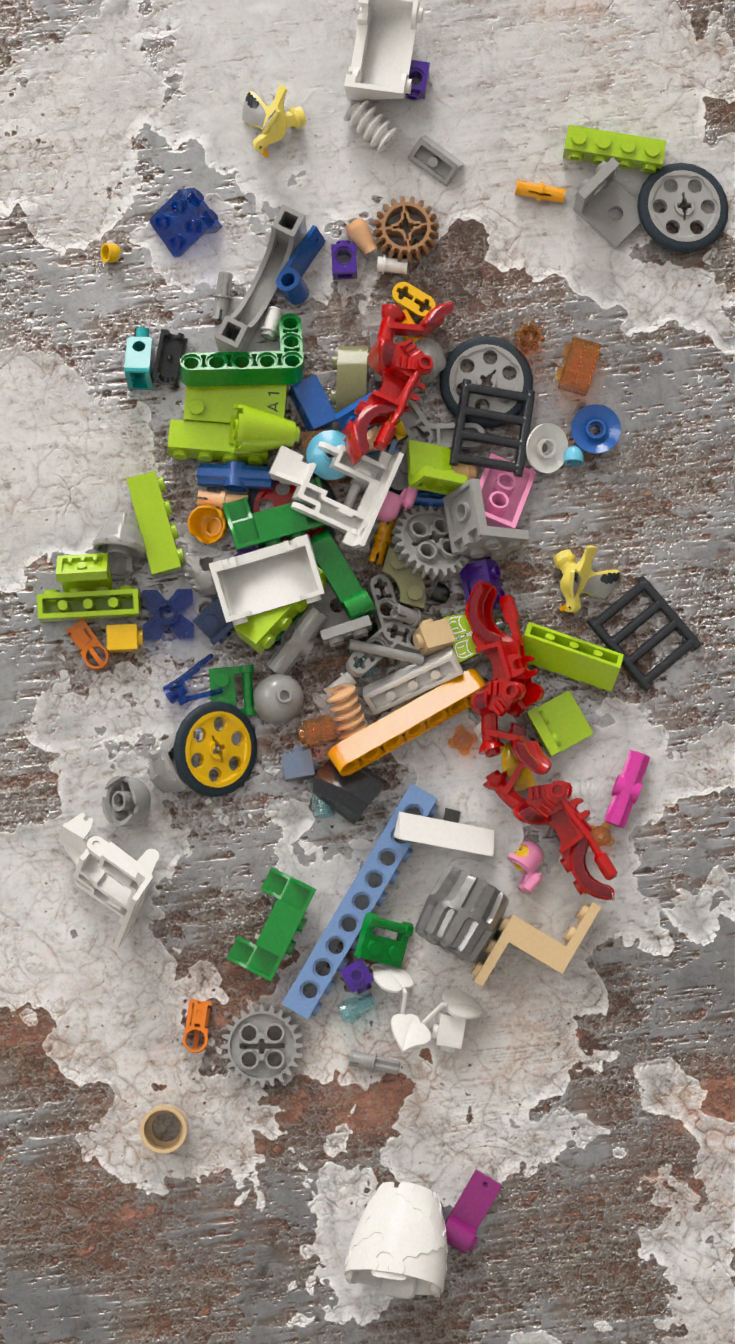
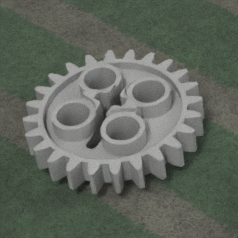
M422 505L417 510L412 507L408 513L404 512L395 523L392 531L394 536L391 540L392 543L396 544L393 551L400 552L398 560L405 559L404 568L413 567L412 574L420 571L422 579L428 574L431 581H434L438 575L439 579L443 581L446 576L451 579L455 573L459 574L467 564V559L470 555L452 554L446 515H442L441 508L433 512L432 506H429L426 511Z
M264 1004L260 1005L259 1011H256L254 1006L251 1005L249 1014L243 1009L240 1010L242 1018L239 1019L233 1016L232 1019L235 1025H226V1028L231 1031L230 1034H222V1037L228 1040V1043L221 1045V1048L228 1049V1053L224 1054L222 1058H230L231 1061L227 1064L226 1068L234 1066L235 1071L232 1076L234 1077L239 1073L242 1074L241 1083L249 1078L251 1087L254 1086L256 1081L260 1082L261 1088H264L266 1081H269L273 1087L275 1086V1078H278L283 1083V1073L291 1076L293 1073L289 1067L298 1068L299 1064L294 1059L302 1058L303 1056L297 1052V1048L304 1047V1044L297 1042V1039L303 1036L302 1033L294 1032L298 1027V1023L290 1025L289 1022L292 1016L290 1015L284 1019L282 1017L284 1009H281L277 1014L274 1013V1005H271L268 1011H265ZM275 1025L281 1028L282 1036L280 1039L273 1040L269 1037L268 1029L271 1026ZM252 1026L255 1028L257 1033L255 1039L247 1040L244 1038L242 1033L244 1027ZM260 1039H264L266 1044L284 1043L285 1047L266 1048L264 1053H261L260 1048H240V1044H258ZM274 1051L279 1052L282 1056V1063L277 1066L270 1064L268 1061V1055ZM253 1052L256 1055L257 1061L253 1066H248L243 1062L244 1053Z

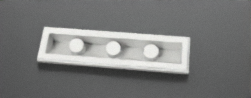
M449 646L424 658L422 665L413 663L364 686L363 698L373 714L377 715L464 674L455 651L452 646Z
M399 812L394 832V837L398 839L493 857L494 830L404 812Z

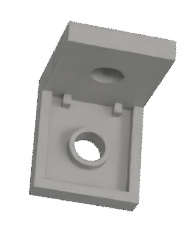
M612 157L607 163L602 161L594 170L596 174L590 180L586 178L577 187L578 192L575 194L576 200L573 210L616 250L642 223L638 214V200L615 179L620 164ZM611 209H618L622 213V218L612 220L608 212Z
M470 478L443 498L452 554L470 555L471 558L491 557L492 560H502L506 558L507 554L520 549L521 545L530 540L528 530L487 526L479 479Z
M327 582L324 588L325 594L320 595L322 600L310 603L320 608L329 616V619L319 631L324 647L330 646V648L345 644L344 641L352 638L359 640L369 636L368 633L372 632L369 615L350 621L344 610L335 613L330 609L331 602L337 599Z

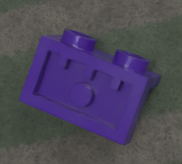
M484 559L466 564L460 571L466 604L478 581H486L498 590L493 610H501L499 600L501 596L505 595V592L501 588L499 580L501 571L496 561Z

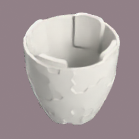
M383 1182L369 1200L352 1236L345 1259L344 1275L346 1276L347 1283H360L378 1288L382 1294L390 1297L411 1299L415 1295H434V1297L439 1298L440 1294L444 1292L448 1249L445 1221L438 1194L426 1187L412 1183L401 1182L398 1188H394V1182Z

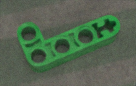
M326 529L310 538L317 565L324 571L328 584L350 621L376 613L375 605L370 596L361 587L328 530Z

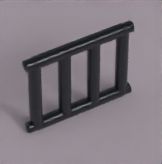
M463 379L449 465L458 466V463L512 472L515 477H522L535 391L527 390L524 393L472 384L471 380ZM470 393L523 402L522 416L468 407ZM466 417L520 426L519 439L464 430ZM462 440L517 449L515 463L461 454Z
M643 575L639 576L635 586L599 616L587 620L588 625L609 650L624 654L622 665L645 691H648L652 686L651 683L692 648L696 649L702 645L695 634ZM644 591L653 603L611 637L602 625ZM661 610L670 622L627 656L619 644ZM677 629L686 641L644 675L635 663Z

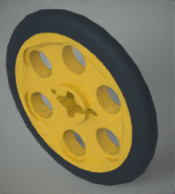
M222 701L207 702L192 710L181 722L174 741V761L182 780L190 789L198 794L208 797H221L230 794L244 784L255 766L257 757L255 730L249 718L234 705ZM217 717H220L223 721V726L219 731L214 728V721ZM197 728H200L203 732V737L199 742H196L194 739V731ZM237 731L240 734V741L237 745H234L231 737ZM215 745H219V748L216 750L217 754L213 753ZM195 753L200 756V763L197 767H193L191 764V758ZM232 757H236L238 761L235 770H231L229 767V761ZM215 767L218 771V777L212 782L209 778V772Z

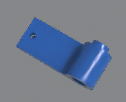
M312 225L276 279L279 290L290 304L298 305L308 298L309 289L302 276L326 242L318 228Z

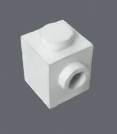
M440 1013L439 1024L434 1023L431 1038L436 1039L435 1044L440 1045L441 1051L455 1053L456 1048H462L466 1019Z

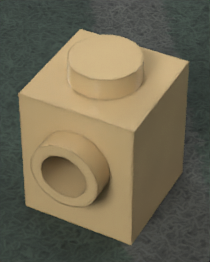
M447 618L437 621L433 619L424 620L419 623V627L413 633L414 646L424 656L437 653L452 646L456 641Z

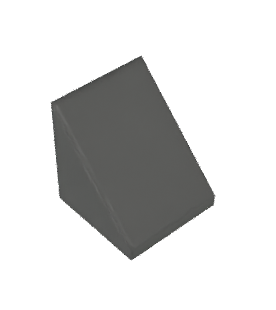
M445 808L443 820L458 823L461 812Z

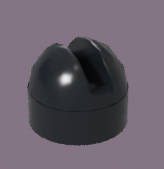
M438 581L430 600L444 603L450 597V590L445 584Z

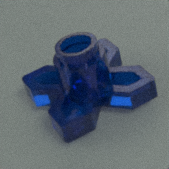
M177 589L169 600H166L158 590L142 591L143 606L154 614L151 619L143 624V638L145 641H159L168 628L179 640L194 639V624L182 615L193 605L192 589ZM167 611L173 612L172 617L169 619L164 618V614Z

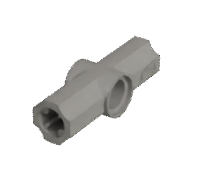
M310 604L295 625H290L284 631L281 637V645L266 663L267 666L277 674L287 675L300 656H306L311 651L315 642L314 637L329 619V616L317 606Z

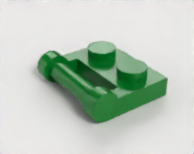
M254 665L210 668L211 702L222 701L237 707L235 675H242L244 708L240 710L247 717L258 715L254 709L252 673H254Z
M368 912L363 920L354 956L401 968L408 939L413 934V924L383 919L375 913ZM377 927L398 933L397 938L393 940L372 934L373 929Z

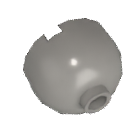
M274 674L267 676L257 684L253 692L256 713L261 719L270 724L290 722L298 716L303 707L304 694L302 687L297 680L289 675Z
M116 776L110 779L105 786V789H108L106 797H102L103 813L106 819L119 827L133 826L140 823L150 810L151 797L147 786L138 778L129 776Z

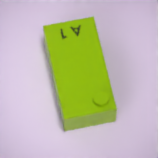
M289 384L186 386L183 419L230 424L231 415L236 416L237 409H233L236 403L286 419Z

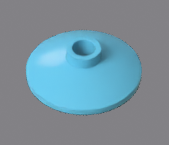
M327 430L317 434L309 442L306 460L307 464L311 462L317 464L313 472L316 476L325 480H337L346 476L330 468L333 457H328L326 452L317 447L319 441L335 447L341 444L345 446L343 440L346 435L339 431Z

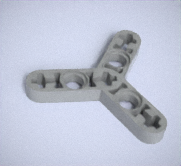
M384 575L374 576L369 582L367 590L376 608L374 616L378 631L366 642L421 654L419 649L417 650L410 642V637L414 635L413 633L417 628H412L409 625L403 624L402 621L394 620L391 616H385L381 613V605H388L391 609L398 611V609L393 608L397 600L390 579ZM377 583H379L380 586H384V587H385V588L383 589V591H382L383 599H380V600H379V598L381 597L380 589H379V588H375V585H376ZM391 629L395 630V638L390 637L389 631ZM404 633H407L404 642H402V639L404 638L402 636L404 635ZM355 651L346 662V670L353 677H362L384 657ZM365 656L367 660L361 667L356 669L353 666L355 662H359Z

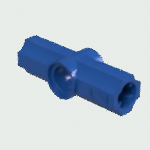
M229 461L226 464L200 463L197 469V483L199 486L224 487L226 490L233 492H243L246 489L272 490L275 480L271 479L269 473L271 467L248 466V464L240 461Z

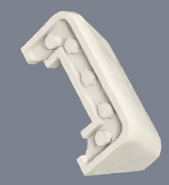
M359 0L358 4L362 7H360L357 17L358 28L352 64L349 67V74H346L344 85L347 99L356 101L405 99L406 94L411 93L412 79H409L417 24L422 23L424 8L420 7L419 0Z
M308 534L296 537L291 541L287 540L246 554L209 563L226 623L232 621L234 626L248 622V616L305 599L307 604L322 600L320 595L325 594Z

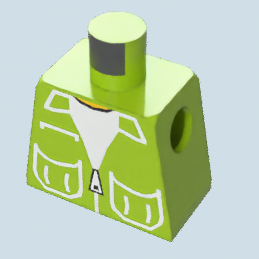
M465 614L443 617V619H448L456 641L452 648L460 664L482 654L475 651L477 647L472 641L473 632ZM502 619L494 620L497 627L505 633Z

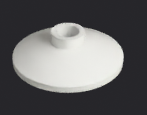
M543 423L534 428L526 444V455L530 465L541 473H552L558 470L564 463V453L568 449L566 434L559 426L552 423Z

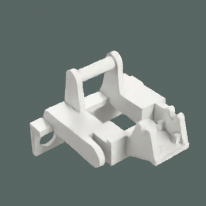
M319 441L317 447L334 456L329 467L352 477L350 490L344 504H341L326 497L328 491L309 483L317 464L302 462L303 455L281 445L269 471L271 479L278 480L281 484L296 486L292 499L312 507L311 509L303 504L293 502L291 508L345 533L342 543L354 549L364 547L404 454L398 452L391 455L381 451L377 461L363 455L360 462L353 466L347 456L344 445L341 444L335 447ZM366 488L357 511L352 509L360 489Z
M81 813L69 822L64 823L57 842L64 846L76 865L73 876L75 884L120 916L118 923L121 924V928L113 945V949L117 951L134 926L152 881V871L158 862L159 853L154 849H148L136 861L114 843H108L99 836H93L87 840L93 819L89 818L87 821H84L85 814ZM92 855L100 860L99 864L91 858Z

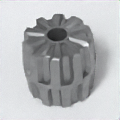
M448 867L430 892L415 926V932L429 943L441 947L443 951L451 952L461 960L475 963L494 937L508 906L509 899L503 892L486 881L461 869Z

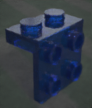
M195 188L179 189L149 220L151 226L174 257H181L204 234L217 233L223 227L218 221L217 214L205 203L202 193Z

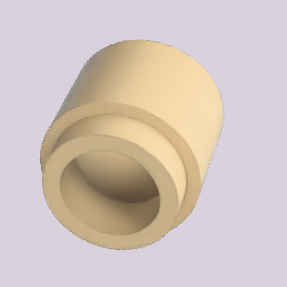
M161 1104L154 1107L144 1116L140 1125V1135L143 1143L150 1150L161 1154L170 1153L178 1149L184 1143L189 1133L187 1115L181 1108L173 1104ZM169 1113L178 1119L180 1131L176 1138L162 1140L155 1134L153 1124L158 1115Z

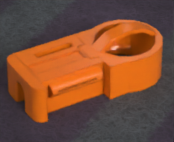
M84 620L78 621L66 630V634L70 635L81 651L80 654L84 658L85 663L91 669L101 670L108 665L110 660L108 650L101 644ZM94 648L102 649L105 652L106 659L104 662L100 659ZM89 652L91 653V655L96 660L99 666H93L89 662Z
M195 999L189 1001L183 1045L191 1053H200L208 1045L209 1029L205 1027H208L210 1008L208 1007H212L209 1001H198ZM195 1031L193 1047L190 1049L186 1043V1038L190 1032ZM202 1032L205 1041L203 1046L197 1050L199 1035Z

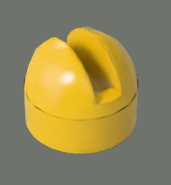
M104 243L102 245L100 255L104 263H114L120 259L121 249L118 245L114 243Z

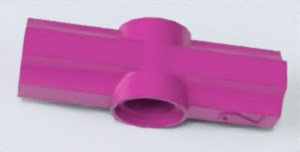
M629 750L622 772L618 775L613 786L612 799L604 816V822L616 827L625 828L632 806L639 797L643 785L641 781L650 760L649 756Z

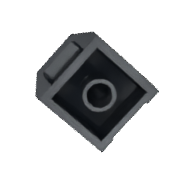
M329 758L314 776L312 792L355 825L387 782L365 767L349 776H341Z

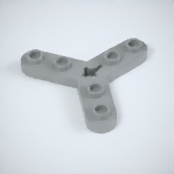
M408 399L406 404L411 407L410 411L404 412L403 416L400 417L406 430L407 440L400 451L404 456L390 486V489L396 493H402L409 485L406 443L409 440L417 441L419 435L414 428H418L423 435H429L426 443L451 448L455 423L429 424L415 401ZM465 423L464 430L485 433L484 429L477 423ZM462 440L461 450L477 449L482 443Z

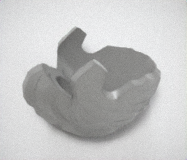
M418 339L413 344H416L417 349H420L424 355L430 356L434 364L432 372L427 375H420V379L425 385L428 383L432 384L437 374L446 367L443 349L433 339Z

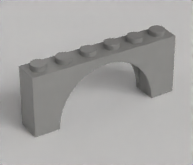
M282 204L271 226V235L265 255L249 290L237 309L230 316L225 315L214 337L219 352H246L278 290L276 279L307 233L304 214Z

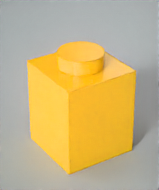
M137 624L106 625L107 650L110 653L140 652V645H144V632L139 630Z

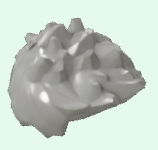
M186 555L187 565L183 569L187 572L185 577L189 580L188 583L191 584L190 588L199 592V594H209L210 597H217L218 593L209 567V563L213 562V558L209 556L199 558Z

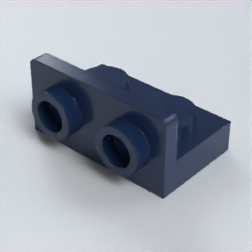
M218 596L193 619V623L210 639L213 645L217 642L222 644L232 634L230 630L234 627L233 622L226 623Z

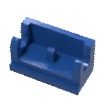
M317 375L291 386L288 393L310 436L333 425L332 423L336 421L334 417L336 413Z

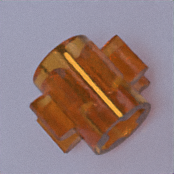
M534 320L528 325L521 322V331H515L514 333L515 337L520 338L516 346L522 345L525 347L526 353L529 351V348L533 347L538 351V341L544 342L545 337L540 335L543 326L537 328L534 325ZM528 332L532 333L531 341L527 340Z

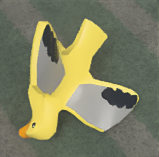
M280 84L275 99L270 106H266L252 91L247 93L244 101L242 120L250 126L262 129V134L253 140V147L265 158L269 157L266 149L267 146L282 140L287 128L294 127L295 129H300V127L306 125L305 113L300 106L296 108L291 107L285 113L283 102L288 88Z
M586 546L582 559L577 564L575 562V555L569 549L563 550L553 557L555 567L560 569L563 574L560 581V589L566 599V604L559 607L560 611L578 612L581 608V593L605 599L617 584L621 575L620 571L605 570L594 572L592 570V561L598 547Z

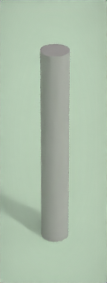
M350 639L348 649L415 664L422 665L424 661V655L358 640Z

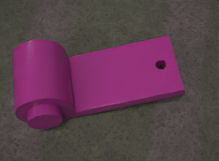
M477 1169L474 1171L445 1221L448 1245L463 1254L467 1250L472 1252L479 1239L475 1237L477 1229L503 1184Z

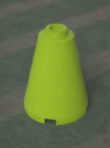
M236 403L233 409H237L236 416L231 415L229 426V444H234V449H230L231 454L279 449L281 445L293 447L294 442L299 441L300 428L296 427L294 421L243 404Z

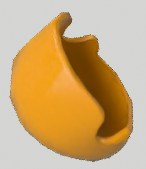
M210 505L198 506L190 513L187 520L190 535L205 544L218 543L225 537L228 529L225 514L220 509Z

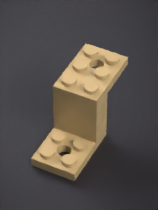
M594 902L581 905L575 915V918L578 919L574 927L569 926L562 937L565 941L564 945L513 914L509 918L503 917L497 929L500 931L496 940L491 939L484 950L487 953L483 962L478 960L470 973L474 975L472 981L483 987L508 943L554 971L563 974L601 907Z

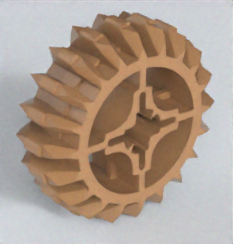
M404 196L400 197V203H397L394 198L391 199L392 207L384 204V212H377V217L380 220L373 221V226L377 228L373 230V236L378 237L375 240V244L383 245L381 253L390 251L388 258H394L395 255H398V261H402L403 257H407L408 263L412 262V256L414 255L418 261L421 260L420 252L429 255L428 247L434 248L436 246L435 241L432 239L439 238V233L435 231L439 229V223L434 222L437 219V215L430 214L432 207L426 206L423 208V200L415 204V197L413 196L410 197V202H405ZM408 213L417 215L424 223L412 220ZM401 214L399 222L391 224V227H386L392 217ZM404 220H406V226L410 230L408 239H406V233L403 230ZM421 232H426L424 238L412 246V238L421 235ZM388 236L401 239L404 246L395 244Z

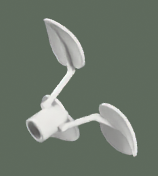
M376 963L370 967L375 982L383 990L390 993H402L400 1014L394 1015L390 1023L394 1038L401 1052L429 1043L431 1033L425 1025L442 1008L447 1007L450 1015L460 1019L477 1018L483 1013L479 1004L470 995L458 989H448L442 995L444 1002H441L420 1022L419 1018L413 1014L405 1015L408 994L406 989H410L413 986V980L410 975L402 968L383 963Z

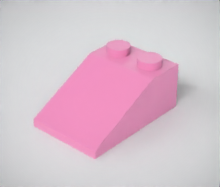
M492 453L489 456L490 459L511 462ZM524 467L522 477H515L512 472L484 468L480 478V486L487 526L515 529L537 472Z

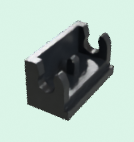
M161 329L152 374L154 383L179 387L181 378L180 359L185 355L188 338H185L184 334L178 333V335L171 334L169 330Z

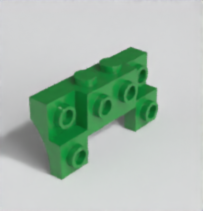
M319 477L309 481V483L322 488ZM247 497L229 503H222L236 551L265 544L266 547L281 543L280 540L287 538L292 540L305 535L310 530L328 525L291 508L292 503L253 514L251 513ZM295 501V502H297V503L303 504V505H305L306 507H309V508L312 509V507H310V506H308V505H306V504H304V503H301V502H299V501Z
M271 867L260 890L278 899L257 942L254 944L237 936L226 958L269 981L273 980L285 954L291 955L296 945L293 938L297 931L302 932L308 920L304 915L317 890Z

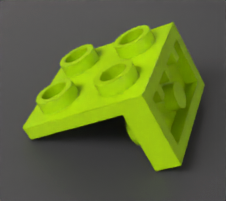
M409 440L406 443L410 488L448 495L468 481L467 475L458 474L453 470V466L449 465L451 448L415 440Z
M108 553L58 556L56 579L57 582L62 583L63 592H69V589L72 588L94 591L95 587H109V590H114Z
M570 691L562 693L537 708L534 707L525 714L549 758L593 734L591 727Z

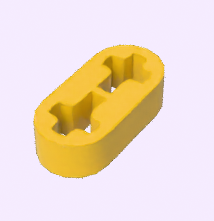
M407 282L396 284L392 290L394 303L403 309H407L411 314L420 319H423L429 311L424 310L420 312V306L415 303L416 301L420 304L428 302L430 310L435 307L434 299ZM404 289H407V295L411 297L412 300L404 297L402 300L399 299V293L397 291L399 290L402 292L404 291Z

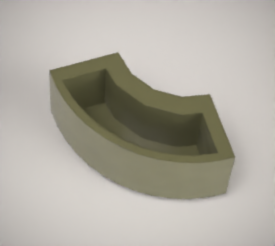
M338 346V355H333L332 370H337L336 390H331V405H336V413L367 395V346Z
M389 547L382 575L387 576L397 586L400 594V605L411 609L419 608L421 612H424L426 590L420 571L412 574V566L404 568L405 559L398 560L400 552H394L393 548Z

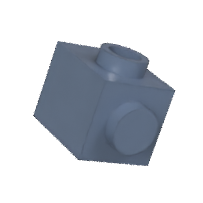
M306 746L291 748V753L281 754L286 781L312 777L316 775L315 770H319L318 756L312 755L311 749L306 750Z

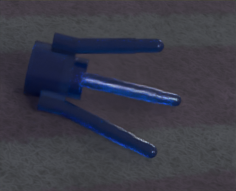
M210 653L180 677L163 686L164 693L172 704L178 701L182 706L187 702L223 692L222 689H216L186 697L189 689L185 681L199 672L200 667L213 658V654Z

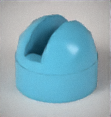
M576 446L569 447L564 453V464L567 466L583 465L584 455L582 450Z

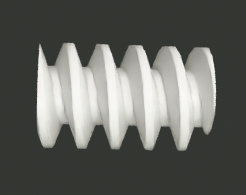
M369 100L362 103L357 102L347 110L343 119L344 121H350L349 125L351 128L357 127V134H364V141H371L370 146L374 149L377 148V153L380 154L395 138L394 135L397 128L394 127L388 130L390 121L387 120L381 123L383 114L381 113L375 117L374 113L377 108L374 106L368 110Z

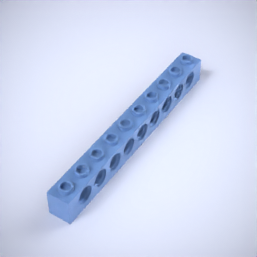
M412 783L410 784L284 998L282 1005L306 1019H309L310 1015L316 1017L323 1005L319 1002L323 993L329 995L336 983L332 980L336 971L340 972L346 966L349 960L345 956L349 949L354 951L357 947L358 934L365 915L368 912H372L375 905L381 906L387 896L384 889L388 883L393 885L400 874L397 867L401 861L406 863L413 852V849L409 848L412 841L399 844L393 838L399 812L406 813L410 808H417L421 812V816L433 818L439 807L435 804L437 801L436 797ZM385 851H390L395 855V862L390 866L382 864L380 860L382 853ZM372 873L380 874L383 879L382 884L377 888H373L368 884V877ZM359 895H365L369 898L370 904L364 910H360L355 906V899ZM346 917H353L356 920L357 926L352 932H347L342 928V921ZM333 939H339L343 942L344 948L339 954H334L329 949V943ZM320 961L328 962L331 967L330 973L326 976H321L316 971V965ZM307 983H313L317 987V995L313 998H308L303 993V987Z

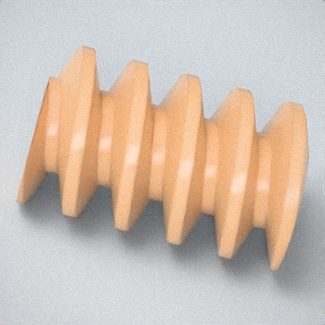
M352 683L339 684L325 691L326 693H332V696L326 699L327 703H335L334 706L329 708V711L338 712L332 720L341 722L335 727V730L344 732L338 736L339 740H345L368 726L366 721H363L365 715L363 712H360L362 706L357 702L359 696L357 693H354L356 686Z

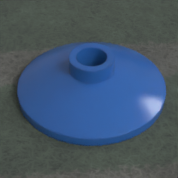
M593 404L582 408L574 416L571 424V435L574 442L580 449L591 454H601L609 451L616 445L621 434V424L618 416L613 410L604 405ZM597 427L600 430V433L598 435H593L591 433V428Z

